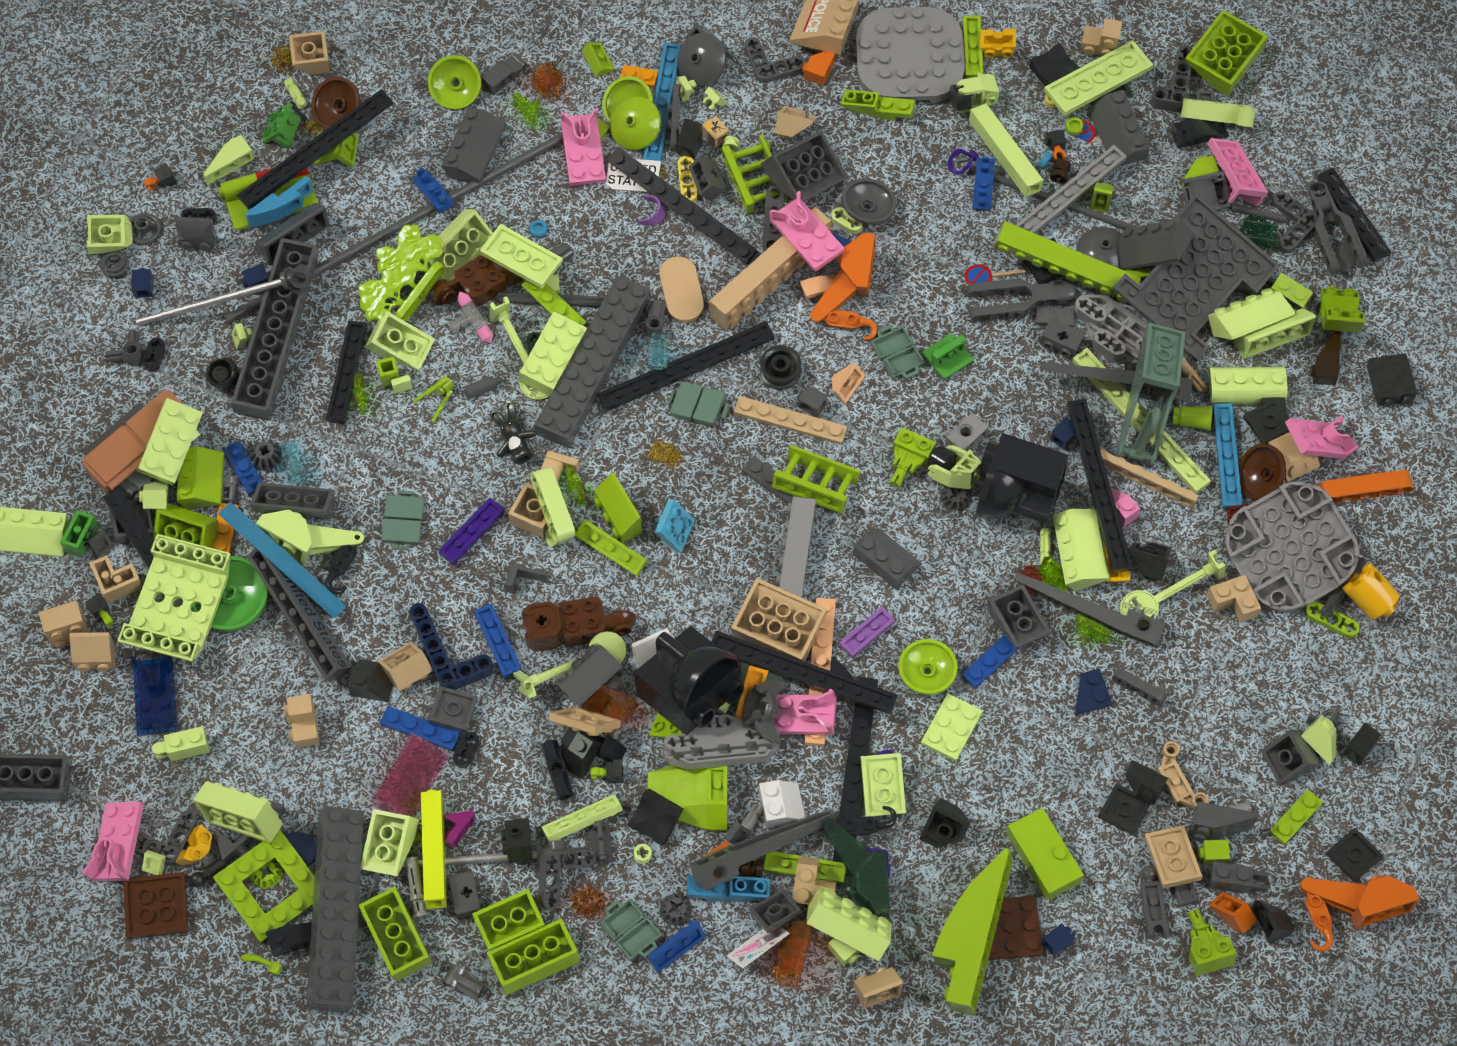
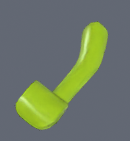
M244 954L240 957V960L244 962L254 961L270 967L268 973L271 975H279L282 971L280 963L271 962L258 955Z

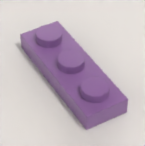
M881 607L841 640L839 646L853 659L895 623V619Z

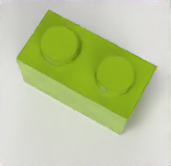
M1282 272L1271 287L1272 290L1281 292L1287 302L1298 309L1304 308L1313 295L1311 290Z

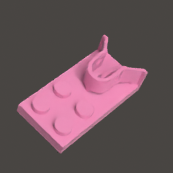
M594 109L591 114L567 116L564 112H561V127L569 185L605 182L606 177L597 121V109Z
M1211 138L1207 144L1228 178L1226 183L1229 194L1228 202H1234L1239 195L1241 199L1254 206H1258L1268 194V191L1239 142Z
M800 191L796 193L795 200L779 211H769L771 223L815 272L845 252L840 242L801 200Z
M1342 415L1332 423L1290 418L1285 422L1301 454L1344 459L1359 448L1350 435L1337 432L1336 428L1343 424L1344 418Z
M829 689L828 692L822 695L776 696L780 706L779 709L782 711V714L774 719V726L778 729L779 734L834 735L837 697L833 690Z
M117 802L105 804L98 842L92 852L91 860L85 870H82L83 875L93 881H129L144 807L143 803Z

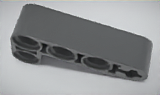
M1180 46L1177 51L1171 88L1158 86L1153 90L1151 105L1154 108L1173 112L1182 111L1183 99L1187 97L1191 66L1182 59L1187 57L1192 50L1190 46Z

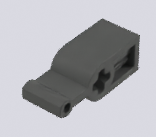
M513 53L506 61L498 62L481 76V83L489 92L495 95L514 80L517 73L528 66L527 62L516 53Z

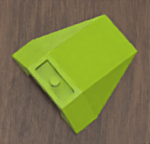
M670 765L648 772V789L650 788L684 808L678 822L706 831H727L728 766L686 770Z

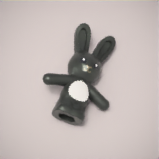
M507 400L505 402L507 420L496 410H491L489 414L491 419L500 427L501 435L506 439L505 443L497 451V456L503 457L510 450L513 462L520 465L533 458V454L524 439L535 437L537 432L535 430L521 432V424L516 419V405L513 401Z

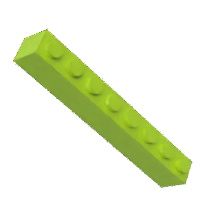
M1006 221L1001 225L993 245L1000 252L1011 253L1017 259L1028 260L1037 267H1045L1051 273L1064 275L1070 281L1081 282L1087 288L1098 289L1102 294L1117 297V300L1121 302L1127 301L1112 289L1120 278L1127 274L1138 285L1141 277Z

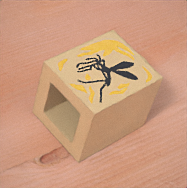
M717 116L707 119L702 124L703 136L714 148L723 144L724 137L729 136V129Z

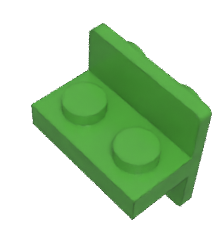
M288 103L285 106H281L279 110L273 111L268 118L270 122L263 132L264 138L262 142L264 144L272 140L287 149L291 146L301 117L291 112L293 104Z
M952 333L923 351V356L944 380L974 360L965 349V337L960 335L956 338Z

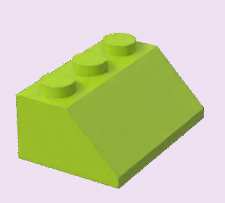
M199 446L189 447L178 474L177 501L185 509L222 504V478L225 455L223 452Z
M613 472L594 490L595 498L593 501L597 509H602V517L605 523H610L612 526L611 532L614 538H619L620 542L624 543L642 534L641 517Z
M169 503L167 504V509L156 510L153 539L155 541L156 535L160 534L211 548L217 535L218 519Z
M529 889L472 913L473 920L488 951L545 926Z

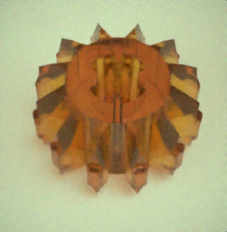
M591 883L588 885V888L581 884V891L575 889V895L571 896V901L574 902L571 907L572 909H577L576 914L578 916L583 913L586 919L588 913H591V916L594 918L595 911L601 913V906H605V901L603 900L604 893H599L600 888L598 886L592 889ZM591 898V903L589 901L584 902V899L589 900Z

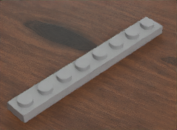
M1113 145L1019 221L1016 226L1036 234L1094 187L1096 182H1100L1121 165L1127 156Z

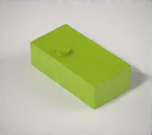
M1043 807L1007 826V836L1047 901L1082 883L1083 872Z
M395 886L359 904V908L391 976L396 981L433 963L405 902Z
M562 918L487 952L489 962L505 996L580 962L578 951Z

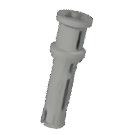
M417 857L405 859L411 891L409 902L412 903L413 920L430 917V912L427 911L424 902Z

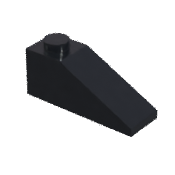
M1197 119L1174 123L1171 133L1177 149L1208 142L1211 138L1221 139L1229 136L1223 122Z
M312 922L286 925L266 931L273 956L277 957L309 947Z

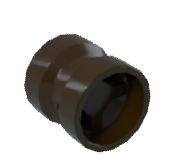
M1064 159L1055 160L1050 180L1056 183L1058 178L1060 179L1059 184H1065L1068 180V173L1071 170V163Z
M756 859L743 864L741 876L762 878L763 859Z

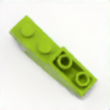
M845 89L841 106L859 114L896 121L897 117L912 119L916 102L911 99L880 97L879 92Z

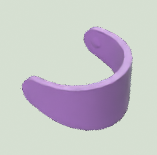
M645 195L644 199L656 202L658 209L650 218L638 220V224L644 226L659 224L665 217V209L656 196Z

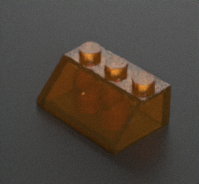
M807 920L790 921L787 928L783 927L790 934L783 939V946H779L776 958L779 959L777 966H773L771 977L774 978V985L798 990L813 927L807 924Z

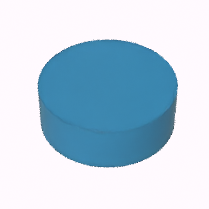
M1046 151L1038 167L1042 170L1045 169L1051 161L1053 154Z
M542 220L533 221L529 226L530 234L534 238H543L548 232L547 224Z

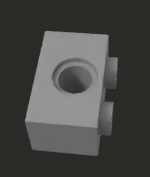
M971 413L968 417H963L955 429L952 428L947 432L945 445H954L968 452L987 436L988 426ZM966 433V434H968L969 436L965 437V436H962L961 434Z

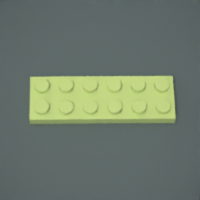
M1132 40L1045 86L1044 92L1061 113L1066 116L1152 70L1153 64Z

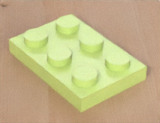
M947 694L925 733L921 745L956 762L983 710Z
M901 753L860 756L865 816L890 815L889 811L883 810V806L893 808L896 814L906 813Z

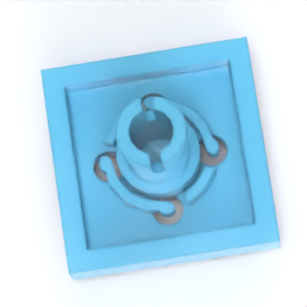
M668 499L660 520H655L653 527L655 533L675 552L682 553L695 519L675 500Z

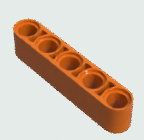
M1408 470L1333 479L1318 484L1320 488L1330 495L1333 503L1346 502L1345 500H1362L1364 497H1369V499L1383 497L1386 494L1387 496L1398 495L1401 492L1410 493L1414 490Z

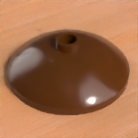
M331 77L324 80L316 88L311 101L312 114L316 122L325 129L336 123L361 104L359 91L354 83L343 77Z
M1264 443L1257 444L1247 450L1239 463L1242 492L1250 499L1259 500L1283 485L1286 476V462L1278 448Z

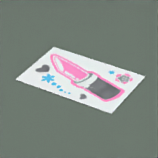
M782 927L771 933H767L762 929L728 954L727 957L743 969L790 933Z

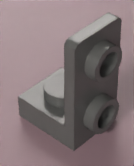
M511 564L505 582V590L508 593H514L515 588H518L520 585L521 577L548 583L549 574L540 568L531 569L522 564Z

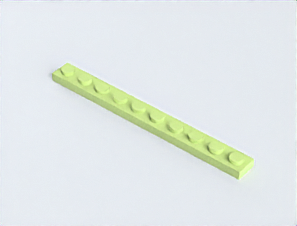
M1088 348L1072 359V362L1078 366L1106 368ZM1087 377L1121 415L1125 417L1130 393L1121 383ZM1137 402L1131 425L1139 433L1148 412ZM1156 429L1148 442L1151 447L1153 446ZM1164 431L1158 450L1159 456L1197 494L1208 486L1211 480Z

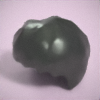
M231 358L216 359L210 362L206 368V379L216 389H231L237 384L239 378L238 367Z

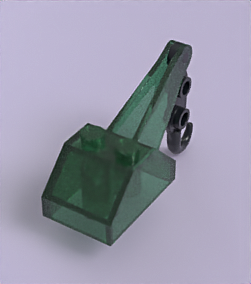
M889 806L882 807L883 810H887L891 814V818L888 821H881L870 816L847 817L840 823L833 819L826 820L823 831L851 876L849 894L850 897H854V904L860 908L865 907L872 914L888 920L891 907L886 850H875L871 853L853 836L872 835L882 829L891 828L897 821L896 811Z

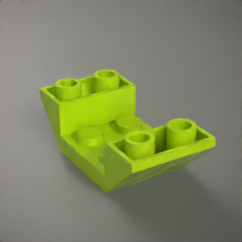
M1332 286L1321 288L1319 316L1322 329L1361 332L1365 323L1364 312L1358 310L1360 301L1358 291L1351 288L1340 290Z

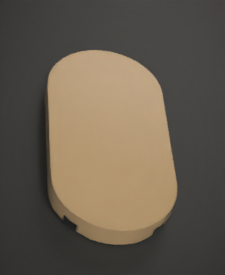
M677 256L667 259L660 268V281L668 314L681 323L693 322L699 318L704 310V301L696 267L692 261L685 257Z

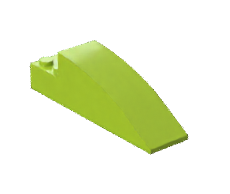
M1005 848L970 883L948 916L935 945L932 957L936 965L950 968L949 979H951L950 986L945 988L944 999H946V1003L952 1011L975 1016L1013 864V858L1008 848Z

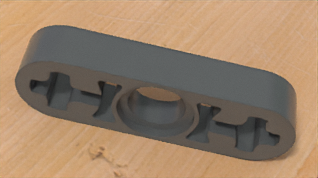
M1117 669L1112 676V680L1133 693L1134 691L1139 693L1140 697L1157 706H1162L1167 698L1166 694L1160 689L1123 669Z

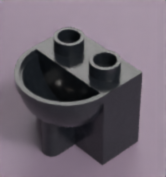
M1005 433L1001 434L998 445L988 442L981 464H983L980 474V476L986 478L979 497L976 516L981 518H1001L1015 513L1047 524L1065 479L1069 455Z
M689 626L675 639L667 632H662L655 642L657 654L634 672L636 695L686 736L697 726L699 728L708 726L715 717L718 708L726 702L733 704L744 691L740 659L732 652L720 649L692 626Z

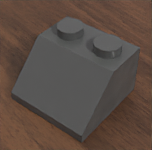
M1289 730L1261 750L1279 785L1307 774L1321 764L1313 748L1301 737L1303 730Z

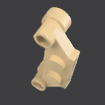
M1169 741L1164 745L1162 764L1157 769V772L1168 778L1165 786L1175 804L1180 803L1195 810L1198 801L1208 803L1209 799L1202 792L1194 794L1175 760L1179 754L1180 747L1176 742Z

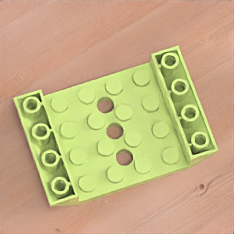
M157 534L151 549L154 558L130 623L123 624L118 642L193 662L203 650L228 581L231 554ZM164 594L165 598L162 602H155L157 595ZM176 599L183 600V604L180 607L173 606ZM201 604V609L198 612H192V606Z

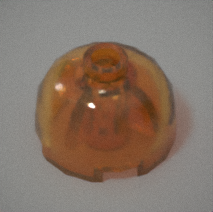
M548 61L538 65L530 80L531 86L535 88L536 92L547 98L560 96L561 93L558 92L559 86L563 87L562 74L560 69H556L555 65L557 63L555 61Z

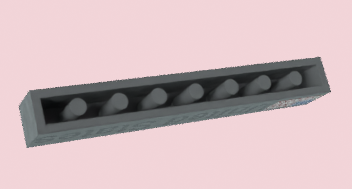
M255 548L247 556L325 681L342 678L352 667L304 591Z

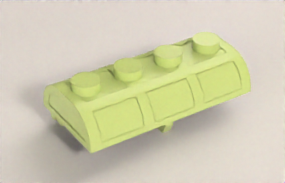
M1284 366L1208 368L1210 403L1260 405L1262 398L1285 397V401L1287 400V377Z

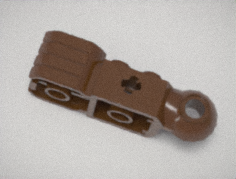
M481 255L454 271L455 278L447 282L445 279H442L435 283L433 286V301L438 306L448 304L458 296L459 292H463L472 299V302L468 304L469 306L480 307L495 298L497 292L506 291L508 285H516L524 280V278Z
M597 596L559 602V607L549 601L530 604L521 613L526 631L527 646L536 652L557 649L561 644H566V647L588 644L594 636L606 631H614L619 636L627 635L632 631L631 628L635 624L637 617L635 613L625 610L616 611L611 615L604 616L602 601Z

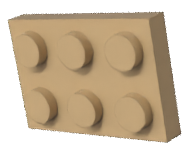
M576 706L549 713V720L556 722L558 726H569L574 731H585L590 736H598L602 732L610 733L612 730L620 728L621 724L619 719Z
M1184 825L1145 834V841L1162 889L1202 880V874Z

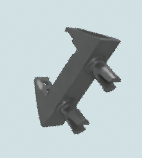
M269 800L273 810L279 814L278 817L286 812L283 804ZM281 826L280 830L284 835H287L288 831ZM217 827L214 828L221 858L225 865L235 856L240 858L250 851L247 846L255 838L240 834L231 842Z

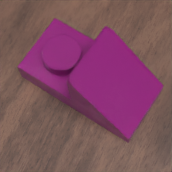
M470 810L444 816L445 822L454 827L453 829L450 828L445 835V843L448 848L453 850L476 819L474 811Z

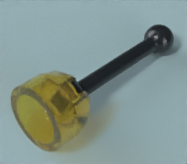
M289 102L293 104L292 109L305 121L304 127L309 134H314L320 129V123L314 118L307 119L294 102Z

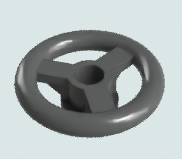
M140 213L130 219L131 224H134L138 231L136 238L132 235L133 243L147 245L156 241L161 235L162 224L155 215ZM148 219L154 221L155 224H150ZM156 230L152 237L142 240L149 231Z

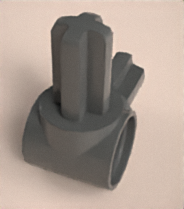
M130 330L128 332V342L122 347V350L106 352V361L124 360V363H128L131 366L141 364L143 355L138 331Z

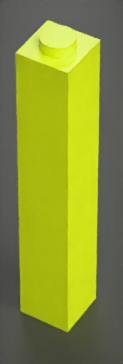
M428 790L427 792H421L424 902L426 909L447 908L443 797L441 790Z

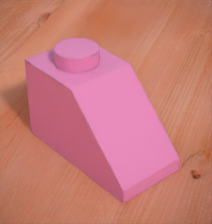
M1113 489L1112 494L1121 527L1124 528L1138 518L1140 507L1128 494Z

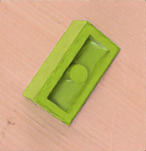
M586 43L582 52L595 77L615 70L602 43Z

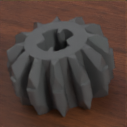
M263 438L261 443L255 441V447L250 448V460L260 470L265 466L269 471V466L272 465L276 468V462H281L280 456L282 451L279 448V444L277 442L273 443L271 438L267 442Z

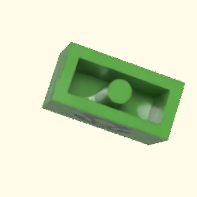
M76 510L60 541L64 552L80 558L83 557L89 546L86 540L94 536L99 526L94 515Z

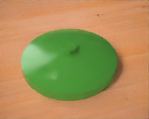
M231 556L228 581L211 629L221 632L242 630L253 624L265 610L269 590L250 560ZM201 604L193 605V611H200Z

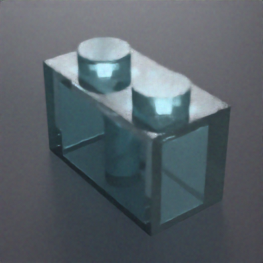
M652 333L648 346V368L662 370L668 367L671 357V334Z
M300 440L280 443L289 485L308 482Z

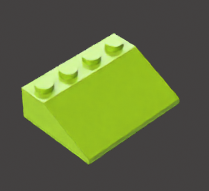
M1222 10L1187 55L1185 61L1212 88L1228 96L1264 50L1268 35Z

